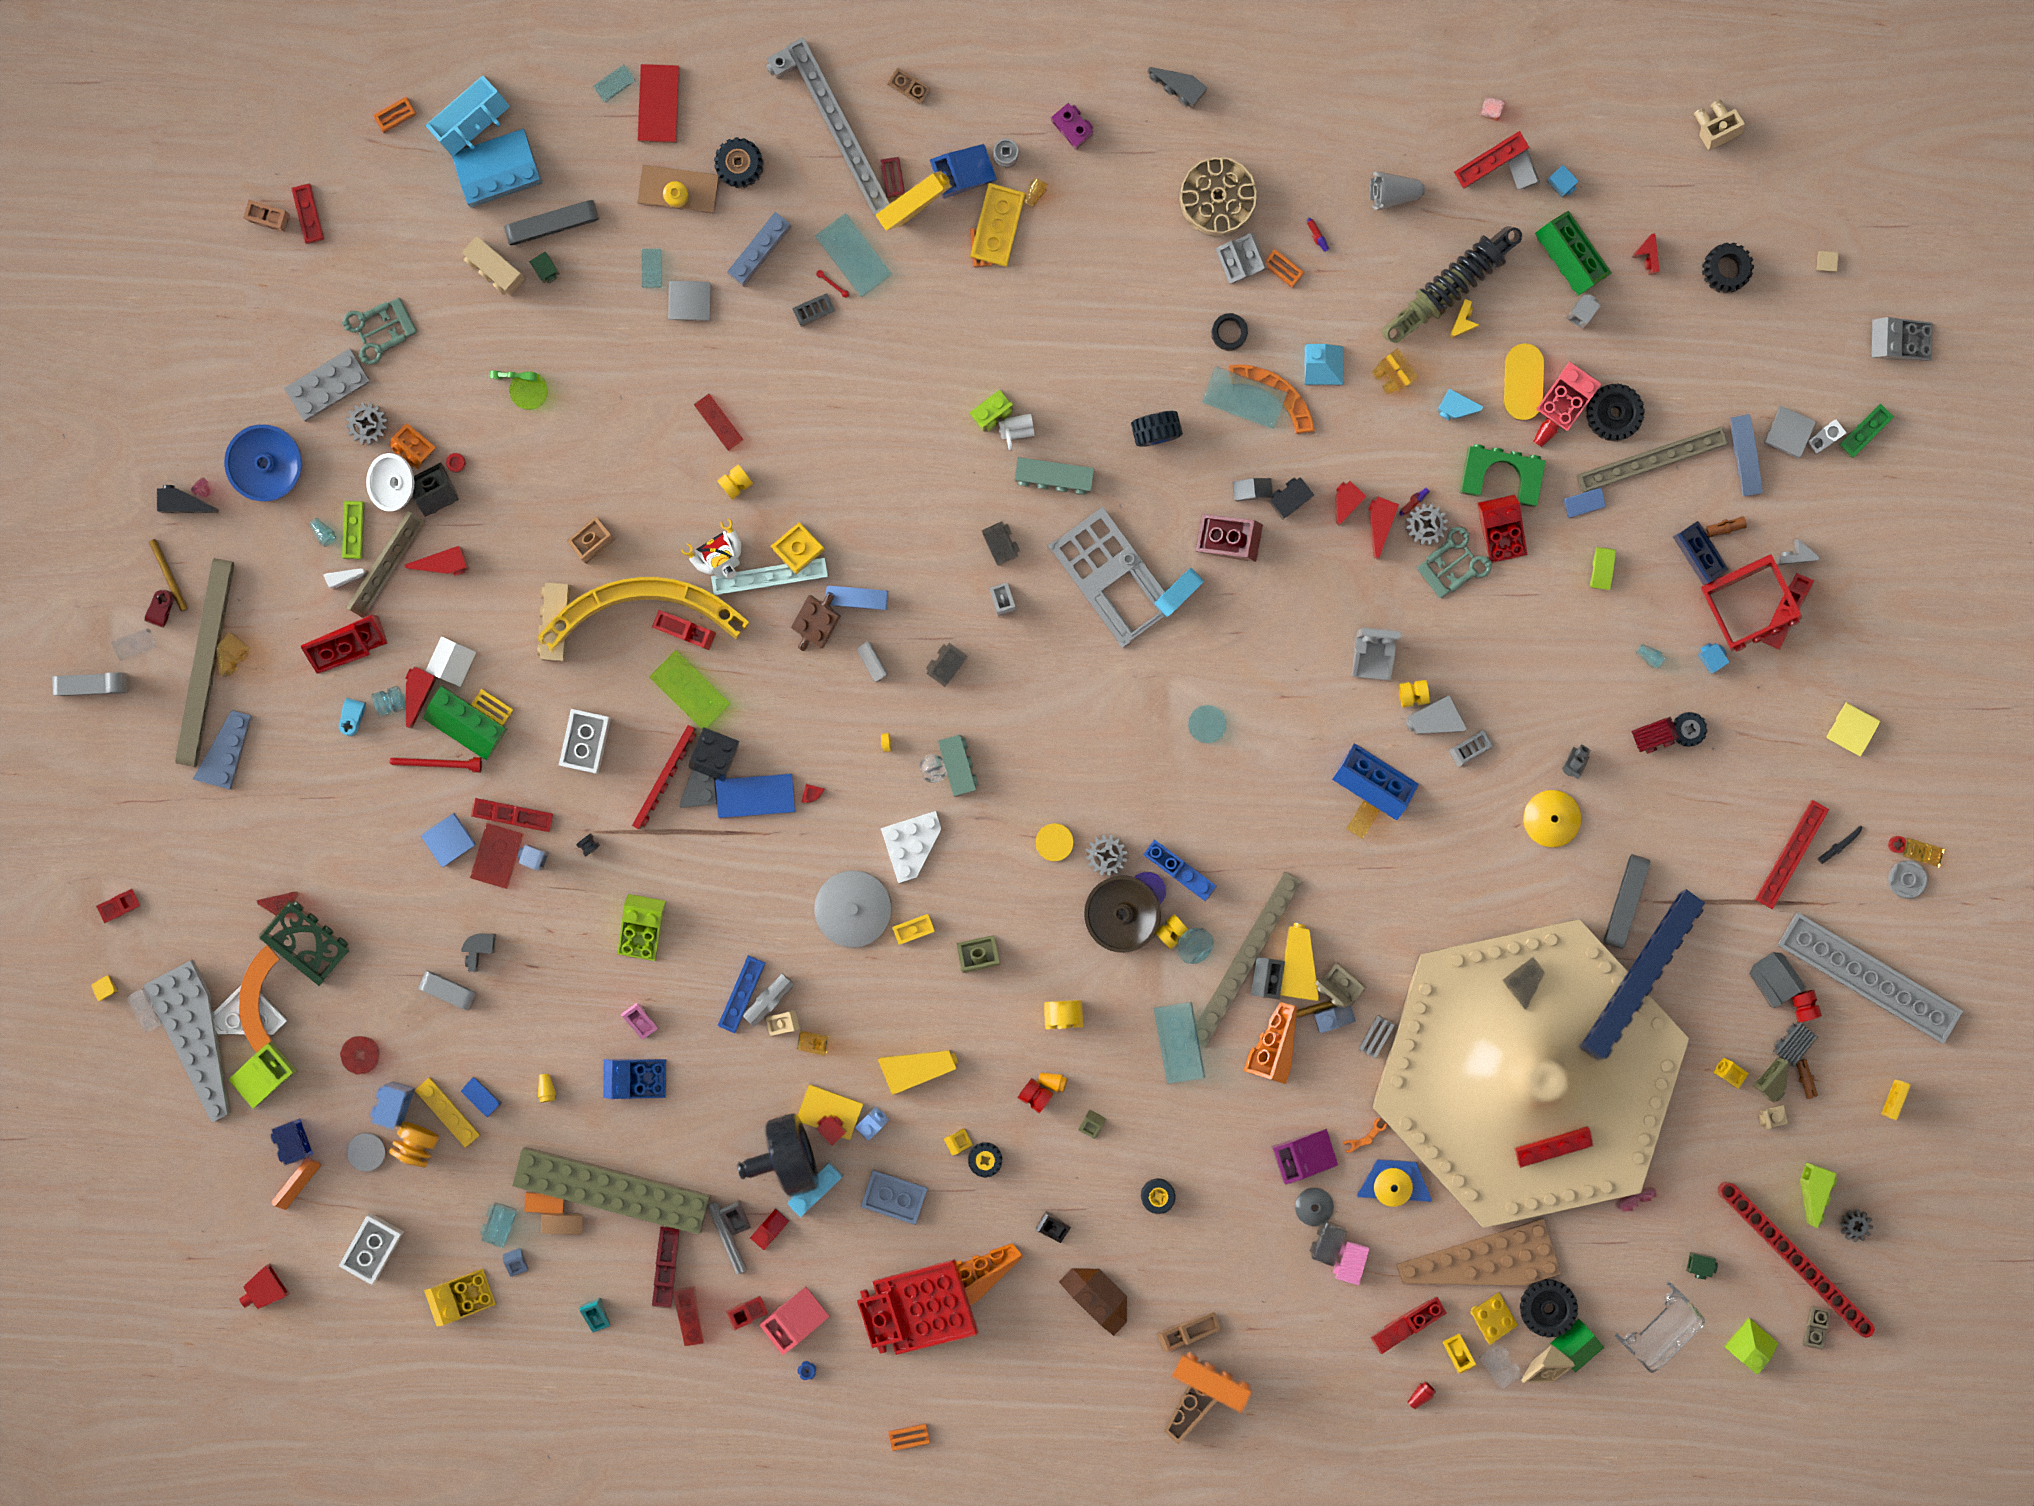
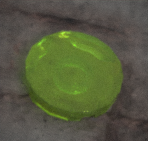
M537 374V381H526L521 378L512 379L509 392L512 401L518 407L525 410H533L545 402L548 395V387L545 380Z

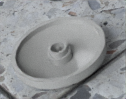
M862 871L841 872L828 879L819 890L815 900V918L822 933L832 942L844 947L865 946L879 938L887 928L891 917L890 897L883 884L874 876Z

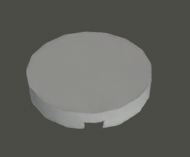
M1909 860L1895 864L1888 876L1889 887L1893 893L1908 899L1923 893L1928 881L1927 874L1922 865Z
M373 1133L357 1135L350 1141L347 1148L349 1162L360 1171L377 1169L386 1157L384 1141Z

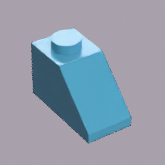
M1449 389L1440 403L1437 412L1440 413V417L1449 421L1450 419L1455 420L1478 413L1482 410L1483 406Z

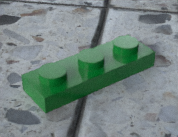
M1880 403L1839 446L1851 458H1854L1894 416Z

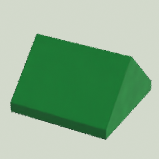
M1579 1318L1571 1326L1570 1330H1567L1563 1335H1558L1559 1337L1550 1342L1551 1345L1573 1361L1574 1366L1572 1370L1575 1373L1604 1349L1595 1335Z

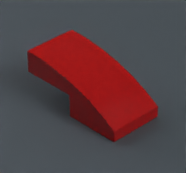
M130 889L97 905L96 908L105 924L140 907V904L133 890Z

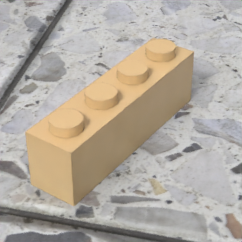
M545 583V587H542L541 598H544V606L540 607V617H543L542 625H539L538 634L569 605V584ZM558 623L555 628L558 631H563L566 626L563 623ZM551 632L544 638V645L538 644L537 655L540 656L541 660L565 661L567 637L552 653L548 650L547 644H552L557 636Z

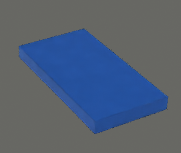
M792 774L725 779L724 782L715 780L718 818L795 812Z

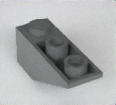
M1149 67L1148 74H1150L1148 77L1156 84L1158 82L1164 86L1163 89L1169 95H1176L1179 98L1178 101L1186 108L1188 106L1193 108L1207 91V87L1193 75Z

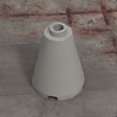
M1378 171L1373 172L1375 178L1370 180V200H1374L1375 205H1372L1375 210H1382L1421 199L1425 193V186L1418 179Z

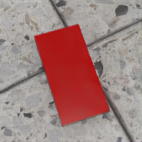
M641 64L638 141L676 143L679 65Z

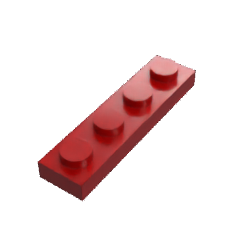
M1518 131L1457 169L1454 173L1461 186L1465 189L1528 150L1530 146L1521 131Z
M1587 1126L1514 1149L1517 1164L1522 1168L1593 1147L1591 1131Z

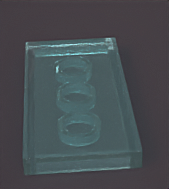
M846 213L815 236L861 298L892 275Z
M1215 366L1202 403L1274 429L1287 392Z
M1192 1002L1155 1007L1154 1014L1167 1084L1205 1078Z

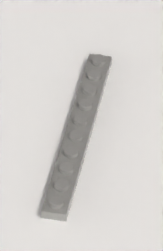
M803 37L787 45V48L875 217L878 212L890 203Z

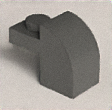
M479 933L470 936L464 942L461 952H469V956L466 955L465 967H468L469 972L478 971L479 953H495L496 934Z

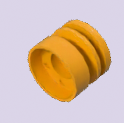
M402 1121L397 1134L404 1140H394L393 1144L397 1147H391L389 1153L406 1164L426 1167L428 1161L424 1158L430 1159L431 1154L424 1149H434L439 1135L419 1125Z

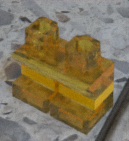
M1398 348L1381 360L1378 366L1371 372L1376 380L1386 375L1389 382L1384 384L1382 388L1387 395L1395 391L1399 392L1419 378L1409 364L1394 374L1395 371L1407 363V360Z

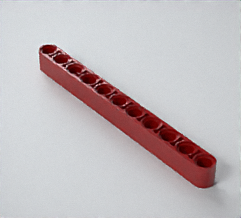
M1727 1181L1722 1182L1718 1186L1720 1197L1857 1334L1865 1338L1873 1335L1875 1331L1873 1323L1737 1186ZM1727 1186L1732 1188V1193L1729 1196L1724 1194V1189ZM1745 1200L1746 1206L1739 1210L1738 1202ZM1757 1213L1759 1220L1756 1223H1752L1751 1217ZM1768 1227H1772V1235L1766 1237L1765 1230ZM1781 1241L1786 1242L1784 1250H1779L1778 1248ZM1795 1255L1800 1256V1261L1797 1264L1792 1263V1258ZM1812 1268L1814 1273L1810 1278H1807L1806 1271ZM1822 1282L1827 1283L1825 1291L1819 1290V1285ZM1836 1296L1841 1298L1838 1305L1833 1304V1299ZM1853 1309L1854 1316L1848 1319L1846 1314L1849 1310ZM1863 1323L1868 1325V1329L1865 1332L1860 1331V1326Z

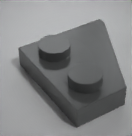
M692 770L679 805L680 808L717 804L714 778Z

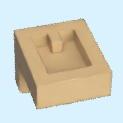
M1784 1105L1761 1109V1115H1758L1760 1125L1764 1126V1129L1767 1130L1788 1124Z

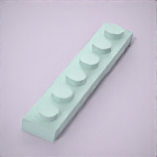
M825 558L814 559L797 575L786 564L736 572V576L732 579H727L725 575L721 577L711 576L714 595L826 578L828 574Z

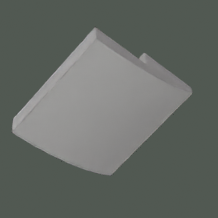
M1249 233L1215 248L1230 284L1268 268L1254 233Z
M669 281L668 320L709 321L710 282Z
M1780 406L1764 443L1799 459L1816 421Z

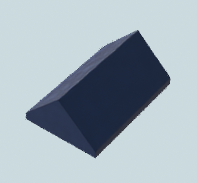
M1699 521L1673 536L1703 585L1710 583L1728 570L1727 565Z

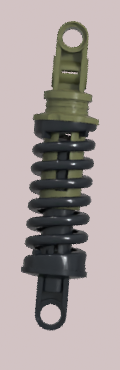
M1506 226L1491 239L1484 235L1481 236L1479 242L1473 244V250L1468 249L1465 251V257L1459 256L1456 260L1457 263H1450L1449 270L1443 269L1441 276L1437 275L1433 278V283H1426L1425 289L1416 290L1415 293L1418 298L1410 301L1408 308L1401 311L1391 322L1384 326L1382 330L1384 339L1398 343L1409 333L1416 330L1420 324H1426L1432 316L1436 319L1441 318L1440 316L1448 308L1446 304L1449 307H1453V298L1458 301L1462 299L1460 292L1468 294L1470 292L1469 285L1473 288L1477 287V282L1474 279L1475 276L1480 281L1485 280V276L1481 271L1485 270L1487 274L1491 275L1493 273L1491 264L1494 268H1500L1506 264L1504 255L1521 242L1523 237L1521 230ZM1513 231L1514 238L1509 240L1508 234ZM1395 328L1396 335L1391 338L1390 331Z

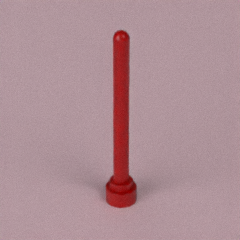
M473 757L469 761L391 758L389 760L391 765L468 768L473 773H481L482 770L481 757Z

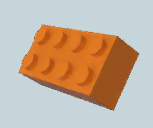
M1190 1352L1187 1355H1182L1172 1377L1242 1412L1253 1390L1250 1388L1251 1384L1241 1379L1239 1382L1232 1379L1233 1375L1224 1370L1222 1373L1216 1371L1215 1365L1207 1361L1205 1364L1199 1362V1357Z

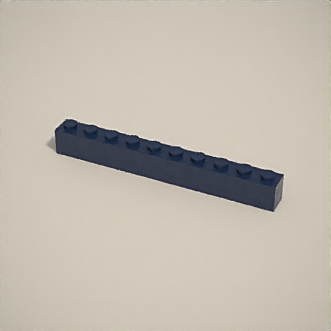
M1687 889L1678 894L1579 1046L1582 1050L1596 1060L1607 1059L1613 1051L1611 1047L1623 1036L1621 1032L1624 1027H1628L1632 1022L1633 1013L1642 1007L1643 998L1651 993L1653 989L1652 984L1662 976V969L1665 964L1668 965L1673 959L1672 953L1682 945L1684 941L1682 940L1685 933L1688 934L1693 928L1692 922L1702 914V907L1705 902Z

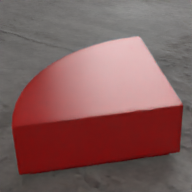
M806 784L801 802L810 803L816 801L821 797L825 788Z

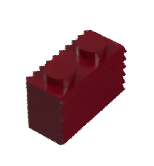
M1671 716L1632 731L1639 752L1646 751L1647 754L1658 750L1657 746L1663 744L1664 748L1675 744L1674 740L1679 738Z

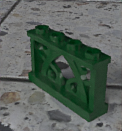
M289 900L266 928L261 931L259 939L320 986L329 973L349 952V944L341 937L336 938L333 935L334 931L327 925H324V927L318 923L319 919L312 913H309V915L303 911L304 907L300 903ZM295 913L298 916V920L294 922L290 918L291 927H287L284 921L286 914ZM303 919L310 925H302ZM280 921L284 929L271 935L270 932ZM293 933H313L316 940V952L304 950L296 955L294 953L296 939ZM321 934L324 935L327 938V940L322 941ZM287 935H289L292 940V944L289 946H286L284 944L285 940H289L287 938ZM328 945H335L338 952L334 957L323 956V952H332L328 950ZM313 955L315 956V959L310 957L311 960L309 962H306L304 960V956ZM322 960L330 962L321 974L317 972Z

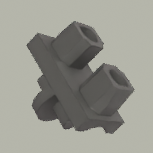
M1582 744L1578 749L1573 747L1562 768L1564 773L1579 779L1590 758L1588 755L1591 750Z

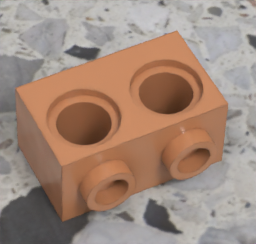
M248 200L243 218L248 222L285 232L290 214L286 210Z

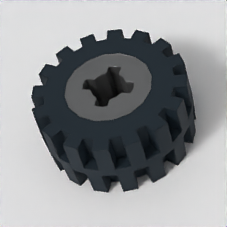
M1694 712L1682 713L1676 717L1673 722L1679 736L1676 742L1688 747L1700 744L1705 739L1708 731L1705 719Z

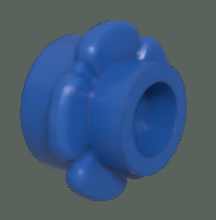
M809 1361L802 1362L801 1366L797 1369L800 1378L803 1380L813 1379L816 1375V1366Z

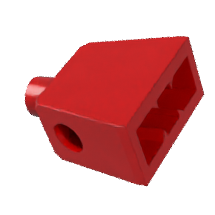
M268 1264L243 1286L247 1294L240 1297L239 1301L244 1308L254 1303L256 1308L259 1309L289 1295V1292L272 1266Z

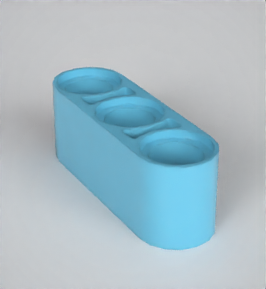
M1191 567L1154 604L1168 617L1204 580Z

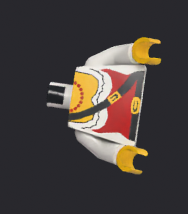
M727 518L730 522L729 527H725L722 521L720 524L728 533L723 531L695 549V554L692 552V546L688 543L686 545L690 547V552L685 553L682 548L681 552L683 555L690 557V562L698 571L708 575L714 574L716 577L725 575L727 579H732L736 576L734 568L740 564L738 557L741 555L742 543L736 531L732 529L733 521Z

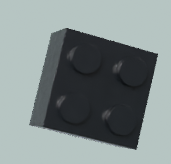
M703 727L689 760L688 768L724 782L737 753L739 741Z

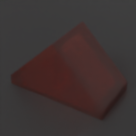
M296 891L257 900V904L272 914L277 915L289 900L294 902L299 894Z

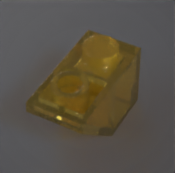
M230 632L217 646L219 675L222 677L231 676L237 669V663L244 661L249 655L248 650L250 647Z

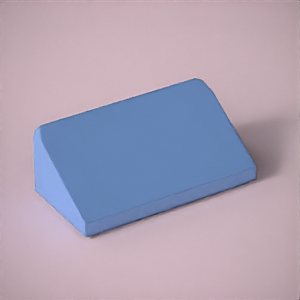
M1602 488L1563 499L1568 518L1605 507Z

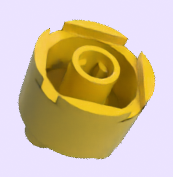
M1082 1000L1044 1002L1045 1029H1057V1025L1058 1029L1071 1028V1024L1072 1028L1084 1027Z

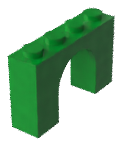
M1473 444V447L1470 446L1468 448L1460 487L1461 494L1479 497L1486 470L1490 465L1502 462L1511 465L1519 475L1520 483L1517 499L1520 505L1530 507L1538 505L1546 462L1541 460V456L1530 455V457L1522 456L1523 453L1511 451V454L1503 453L1504 450L1500 448L1487 450L1484 449L1485 446Z

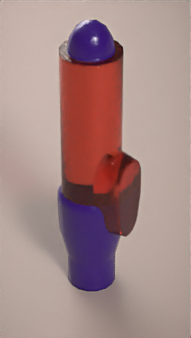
M1425 487L1422 491L1412 495L1410 501L1400 509L1399 515H1406L1430 491Z

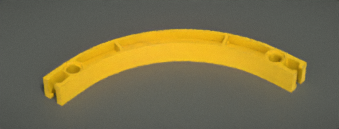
M635 577L604 584L578 597L538 635L537 640L544 645V638L551 632L554 633L557 638L552 644H547L548 650L553 653L562 641L590 616L610 606L636 600L668 601L691 608L708 617L735 640L741 634L738 630L736 632L729 624L732 620H735L745 630L749 626V621L717 596L692 584L661 577ZM726 612L730 617L723 620L719 617V614ZM558 623H563L566 628L563 631H558L555 626Z

